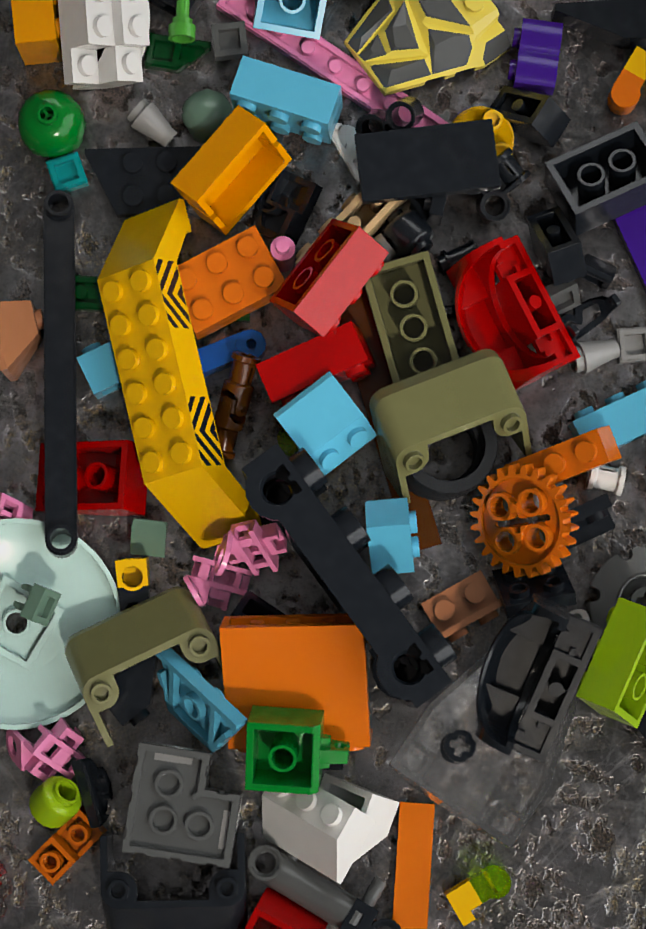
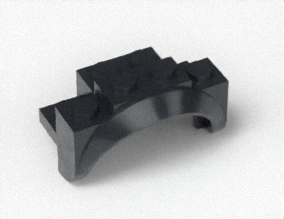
M533 593L529 604L513 615L500 629L484 660L476 695V736L490 747L508 756L514 750L544 763L603 628L568 613L566 606Z

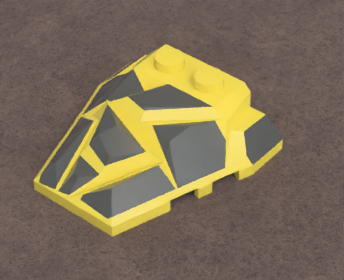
M375 0L344 41V45L384 96L423 86L426 81L439 77L448 79L454 77L457 72L473 68L476 71L483 69L511 49L507 33L498 22L500 15L498 9L491 0Z

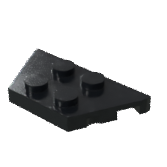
M201 146L85 149V156L117 217L124 218L134 217L179 198L184 199L173 187L171 181L192 159ZM184 199L186 210L188 212L190 205L187 203V200Z

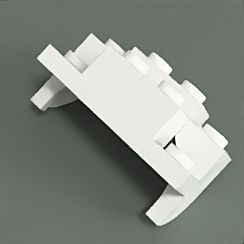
M58 0L64 85H73V90H93L143 82L142 57L146 46H150V9L148 0ZM105 48L98 61L97 49Z

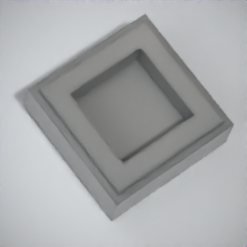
M646 327L616 329L615 338L620 349V356L617 358L618 364L646 362Z

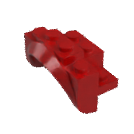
M518 234L505 240L501 236L476 248L446 271L455 289L456 318L466 344L473 353L483 349L494 350L504 362L515 390L536 382L546 374L581 357ZM494 272H496V274H497V276H498V278H499V280H500V282L497 283L496 285H495ZM533 345L537 353L530 350L528 347Z

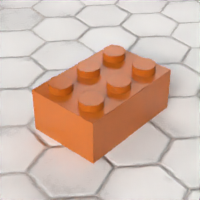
M255 225L178 265L191 324L197 341L233 323L246 314L269 304V300L285 280Z

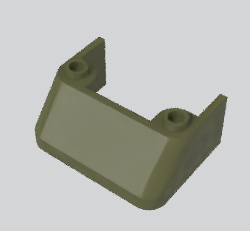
M483 349L388 385L376 391L370 399L369 407L374 430L377 434L376 439L384 474L398 496L408 499V504L411 503L406 476L414 474L425 467L429 460L427 446L429 444L491 421L495 432L500 436H511L525 457L532 454L525 410L504 362L494 350Z
M181 586L172 587L73 634L65 644L66 659L107 748L114 745L101 712L112 707L119 697V687L113 676L114 674L179 644L184 656L191 662L203 663L215 658L222 672L221 649L200 606H198L189 589Z

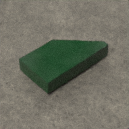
M150 33V46H147L145 69L179 74L210 52L212 44L211 42L195 40L187 44L174 43L168 40V35Z

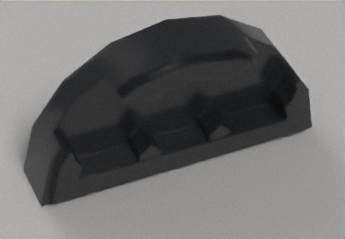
M91 758L71 761L90 828L101 827L109 814H106L108 800L113 799L110 779L103 767L98 768Z

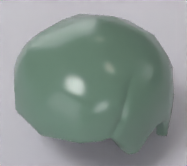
M207 88L193 93L184 102L181 116L185 127L193 139L199 143H205L223 123L225 118L232 113L233 108L225 95Z

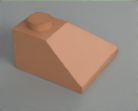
M31 300L0 301V371L11 382L19 379L43 340L41 329H44V315L42 309H36Z

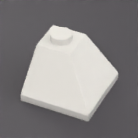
M324 773L320 788L376 820L375 825L356 856L355 862L388 836L400 802Z

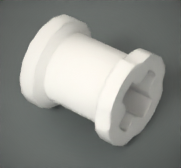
M603 465L588 471L585 490L591 491L593 488L611 491L614 495L621 496L626 478V467L614 468Z

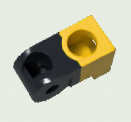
M149 557L115 560L121 612L150 598Z

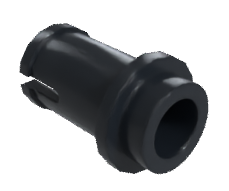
M470 240L468 243L451 251H440V255L435 259L442 275H447L446 271L462 257L478 248L477 244Z

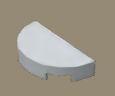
M337 123L332 135V143L356 185L359 186L360 181L354 141L355 127Z

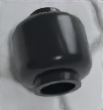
M398 209L386 219L385 222L388 225L384 230L383 237L394 249L397 257L404 258L429 251L432 248L433 243L431 240L433 239L434 231L417 210L412 209L403 212L402 209Z

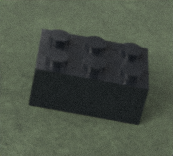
M638 121L545 162L546 186L577 236L646 205V134Z

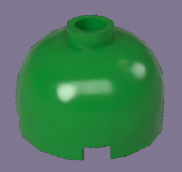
M44 89L33 93L24 101L18 113V130L24 145L33 154L55 159L73 153L80 147L83 141L86 120L81 106L69 94L60 90Z

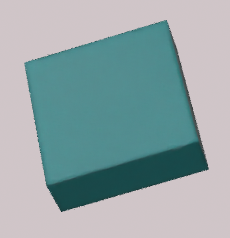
M78 151L46 161L54 190L68 193L89 186Z

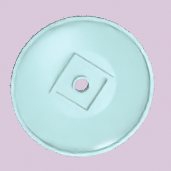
M0 519V729L5 730L37 728L40 724L45 726L59 721L61 717L69 716L86 703L66 659L65 644L73 634L120 612L116 584L110 571L96 552L78 538L77 549L69 557L57 558L51 555L45 543V522L34 519ZM59 534L53 539L52 545L58 549L66 548L71 542V537L67 534ZM36 583L62 594L47 626L27 619V625L21 632H12L7 628L6 620L8 616L12 613H21V610L13 606L14 601L25 604L29 596V592L21 588L22 584L33 586Z

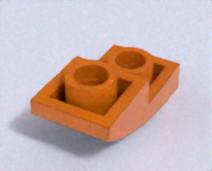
M82 806L78 813L54 833L28 861L54 885L100 839V836L108 830L103 825L97 828H90L85 808Z

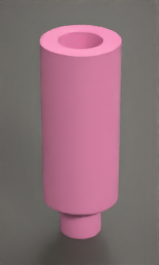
M286 236L275 238L270 246V254L280 272H287L295 264V244L292 239Z

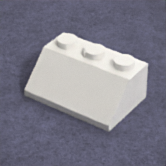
M320 787L317 793L311 795L264 791L262 794V837L341 885L376 820Z

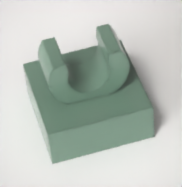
M36 583L33 586L22 584L21 588L28 591L29 596L25 604L14 601L13 606L21 610L19 616L47 626L62 594Z

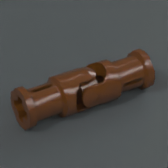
M239 351L232 352L233 362L228 379H224L218 407L214 415L223 458L225 459L235 458L236 452L234 447L239 432L243 431L246 414L254 391L252 382L256 371L255 365L261 362V358Z

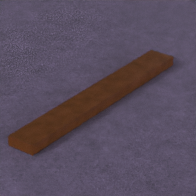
M363 286L360 298L354 304L349 305L340 316L339 325L341 326L352 321L361 329L377 367L370 369V376L357 381L368 422L374 429L369 407L370 399L376 391L393 384L366 290ZM375 437V438H373V439H374V442H375V445H376V449H377V452H378V455H379V459H380V462H381V465H382V461H381V457H380V452H379V448H378V443H377V439H376V437ZM385 475L391 498H400ZM409 491L411 503L408 504L409 511L416 510L418 533L411 534V537L418 536L420 551L441 545L442 542L429 500Z

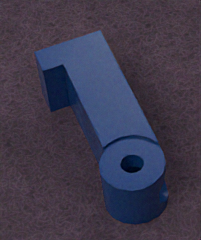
M253 329L245 330L199 348L198 353L204 378L231 367L233 351L244 352L262 359L266 351V341L262 333Z

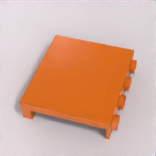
M347 613L224 616L219 627L224 696L247 719L253 705L324 710L323 734L331 735V740L350 742L349 751H359L364 749V747H370L373 730L370 728L366 639ZM247 724L228 741V749H238V751L246 753Z

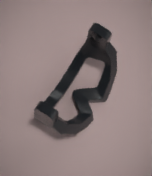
M612 294L610 297L602 295L590 298L573 308V315L563 314L561 319L564 325L568 321L571 322L570 325H565L572 341L575 342L603 322L621 304V300L616 294ZM598 304L601 315L579 330L576 325H582L583 310Z

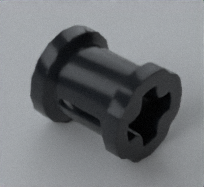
M455 730L447 734L440 743L441 756L451 764L465 762L476 751V742L473 740L472 735L465 730ZM459 738L461 739V746L466 747V751L456 756L454 755L455 749L449 746L450 743L455 742Z

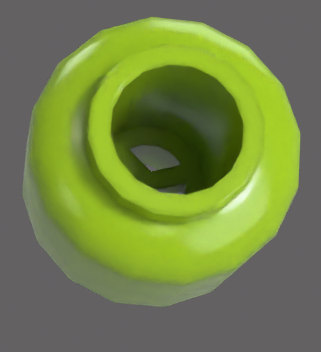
M51 776L33 791L29 799V808L35 820L42 826L51 829L60 828L78 813L82 806L79 788L72 780L63 776Z

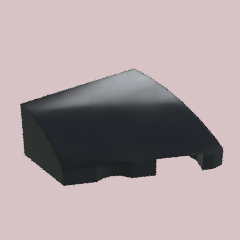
M283 169L256 200L259 205V211L255 220L258 232L273 240L279 236L289 237L296 247L323 187Z

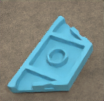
M172 648L156 654L163 666L156 673L164 691V699L168 711L212 753L223 747L247 724L248 719L225 698L222 691L208 683L196 667L190 666Z

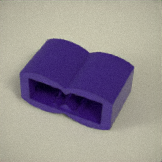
M523 18L521 28H514L512 48H518L517 60L510 59L507 80H514L513 88L553 96L563 23Z

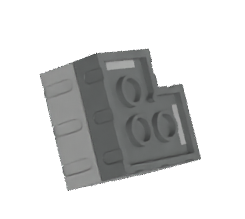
M149 741L139 742L137 751L138 762L137 766H135L131 792H133L132 799L129 802L125 825L127 831L123 839L121 852L132 854L135 852L145 853V856L165 859L177 858L184 862L204 865L209 863L216 864L217 867L230 868L233 862L243 792L234 790L223 791L221 788L209 787L211 775L209 771L210 765L213 762L214 752Z

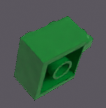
M253 705L247 720L245 790L307 795L317 793L321 783L322 769L330 768V764H348L350 742L331 740V735L323 734L324 710Z

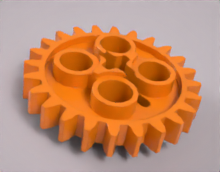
M520 463L509 465V468L507 466L498 468L497 474L486 476L488 484H482L477 487L483 496L472 499L479 506V510L470 512L471 516L478 518V523L470 527L471 530L480 531L481 534L474 542H484L486 547L481 553L482 556L492 554L491 565L496 566L503 563L502 573L506 574L514 570L516 578L524 575L532 578L538 576L539 573L543 575L551 572V568L562 565L560 558L571 555L566 546L576 544L577 542L574 537L569 535L570 532L579 529L578 525L571 523V518L579 514L578 511L569 510L568 505L575 499L574 497L564 498L563 493L567 485H555L557 474L545 477L546 467H539L534 470L533 463L524 464L522 467ZM534 494L539 499V508L533 501ZM503 499L507 501L508 511L504 509ZM537 515H550V520H540L533 523L525 522L502 527L498 525V521H506L518 517L522 519ZM540 529L545 534V543L540 538ZM509 533L513 536L514 546L509 541Z

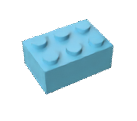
M244 55L241 58L229 93L233 110L239 105L265 122L266 125H270V129L283 135H289L290 132L302 135L303 140L315 145H321L322 142L331 144L335 126L343 109L340 85Z

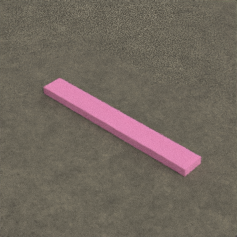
M219 0L216 4V9L235 22L245 21V29L317 78L340 85L342 95L367 112L374 109L387 111L391 104L408 96L402 91L384 96L355 59L321 36L318 40L253 28L255 0ZM400 106L398 111L400 118L405 122H410L411 113L409 109ZM423 106V118L413 128L449 123Z

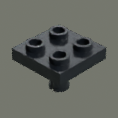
M563 563L559 567L551 568L549 573L543 575L539 573L538 576L528 578L527 575L516 578L514 570L506 574L502 573V569L492 570L494 584L507 618H511L527 606L533 593L566 607L577 605L576 594Z

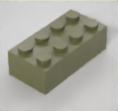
M424 251L384 263L381 271L374 277H370L365 287L393 384L459 359L429 252Z

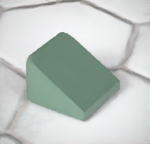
M132 518L130 554L165 558L168 523L165 521Z

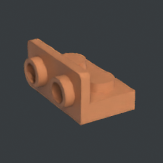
M479 570L421 603L420 606L429 622L433 623L443 637H448L452 643L468 634L469 631L466 626L476 620L482 626L498 617L499 614L496 609L501 607L502 603L495 596L482 571Z

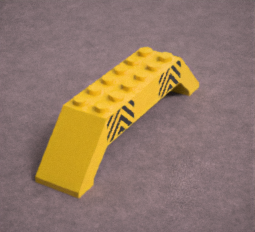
M179 198L124 220L99 274L97 283L144 485L201 549H207L221 545L224 534L230 531L231 524L256 519L260 526L262 524L259 514L251 508L246 498L245 490L224 463L177 265L187 233L192 232L185 201Z

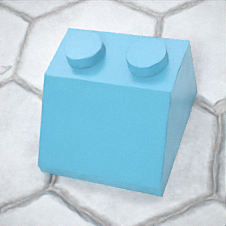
M255 0L253 28L319 40L327 0Z
M330 371L273 414L297 448L301 449L303 447L324 476L377 436L363 413Z

